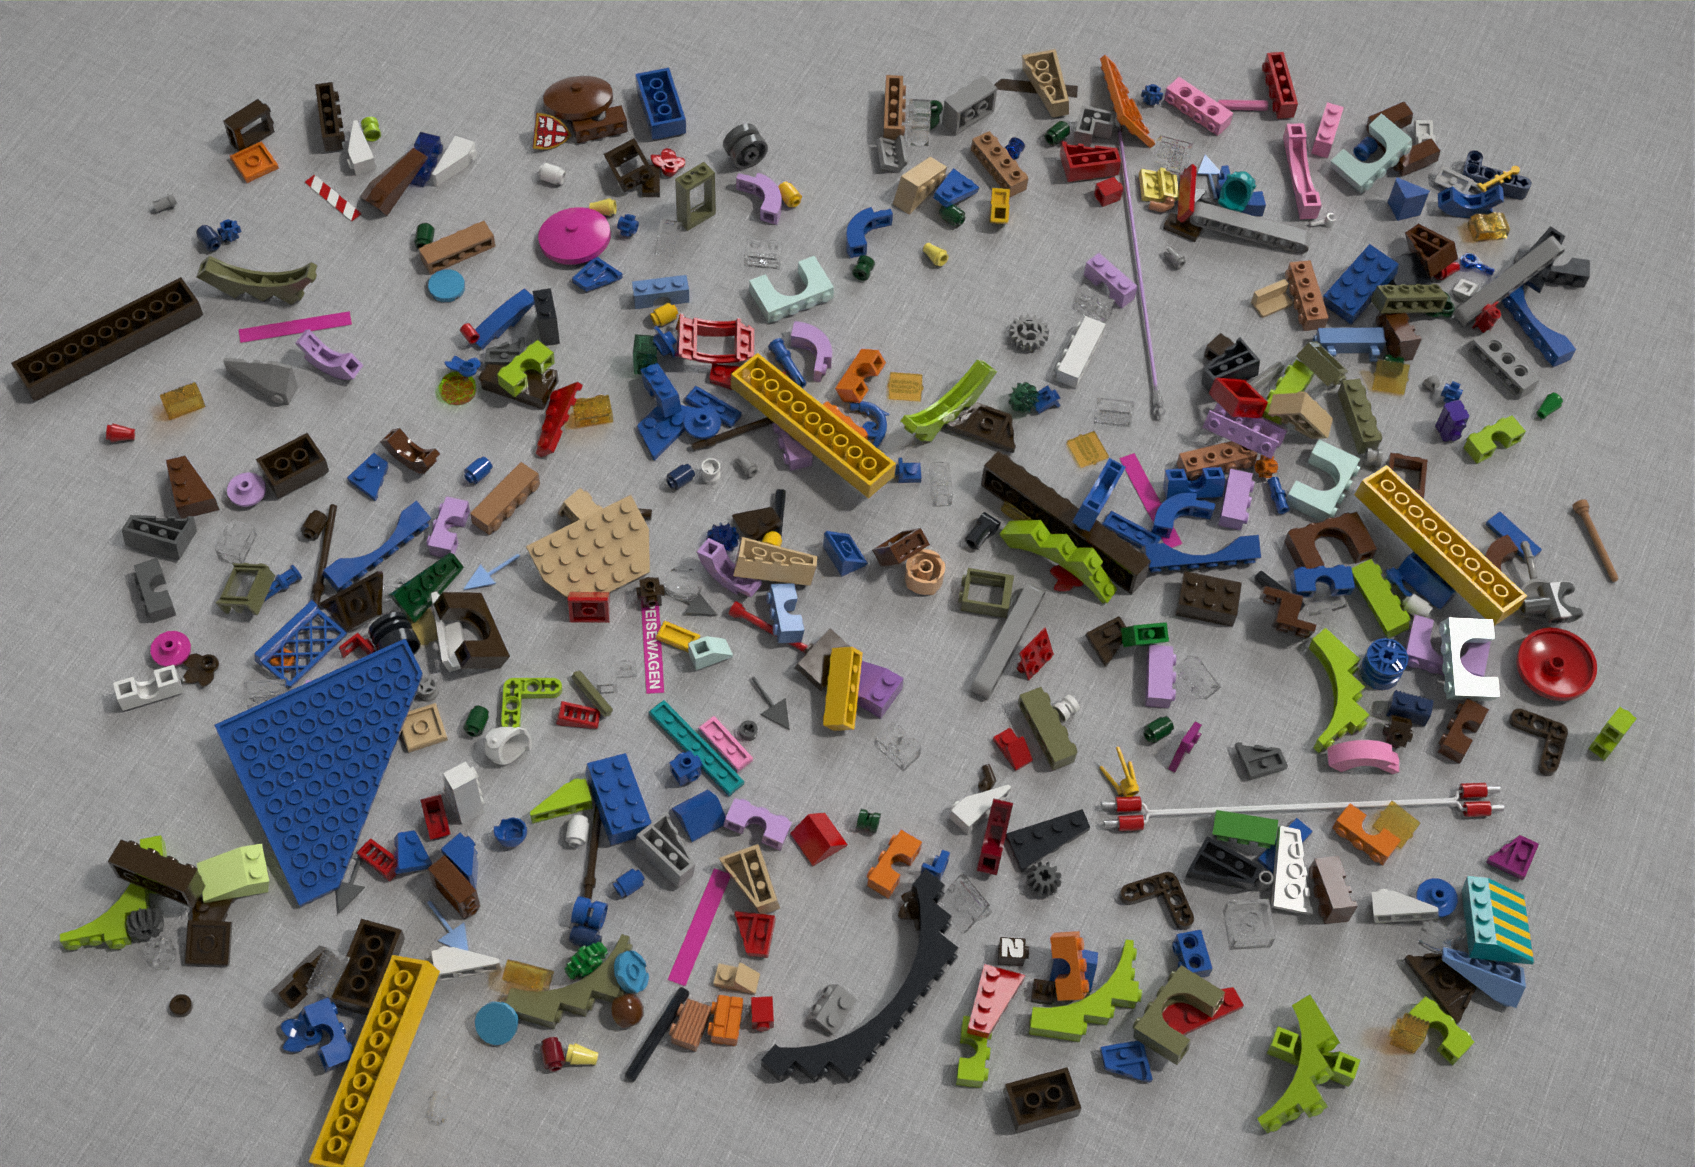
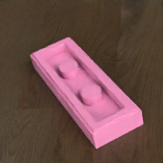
M715 716L698 727L699 732L737 773L753 761V757Z

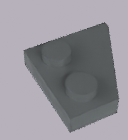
M520 337L518 342L512 344L505 342L499 346L487 348L485 367L488 364L505 366L510 364L514 357L524 352L525 337Z

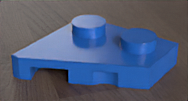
M596 257L588 262L572 278V283L587 292L621 280L623 274L599 257Z
M373 453L347 477L348 482L376 501L380 486L382 487L384 481L383 477L386 475L389 467L388 462Z
M1132 1041L1100 1047L1106 1071L1147 1083L1152 1082L1153 1078L1144 1044L1139 1041Z

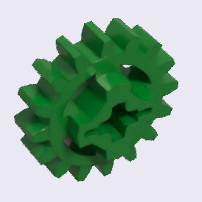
M602 942L593 943L588 947L583 946L570 957V962L566 964L567 967L564 968V972L570 980H575L577 977L579 979L584 975L588 976L602 965V960L606 958L605 955L608 954V950Z

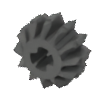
M1041 861L1038 862V867L1032 865L1031 871L1027 872L1026 876L1028 878L1027 886H1032L1031 893L1038 891L1039 897L1042 893H1045L1047 898L1050 896V892L1057 893V887H1060L1062 883L1059 880L1062 876L1061 873L1056 872L1057 866L1051 868L1050 862H1047L1046 866H1044Z
M149 907L146 909L139 908L138 911H131L126 920L127 932L129 936H133V939L140 938L142 941L158 937L164 928L162 912H159L157 908L149 909Z

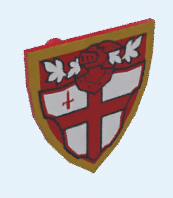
M536 113L533 149H552L565 143L572 136L568 128L559 119L551 115Z

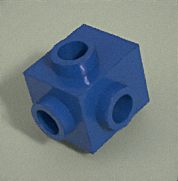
M691 750L678 754L674 760L669 762L670 772L680 786L687 782H694L702 775V761L698 755L694 756Z

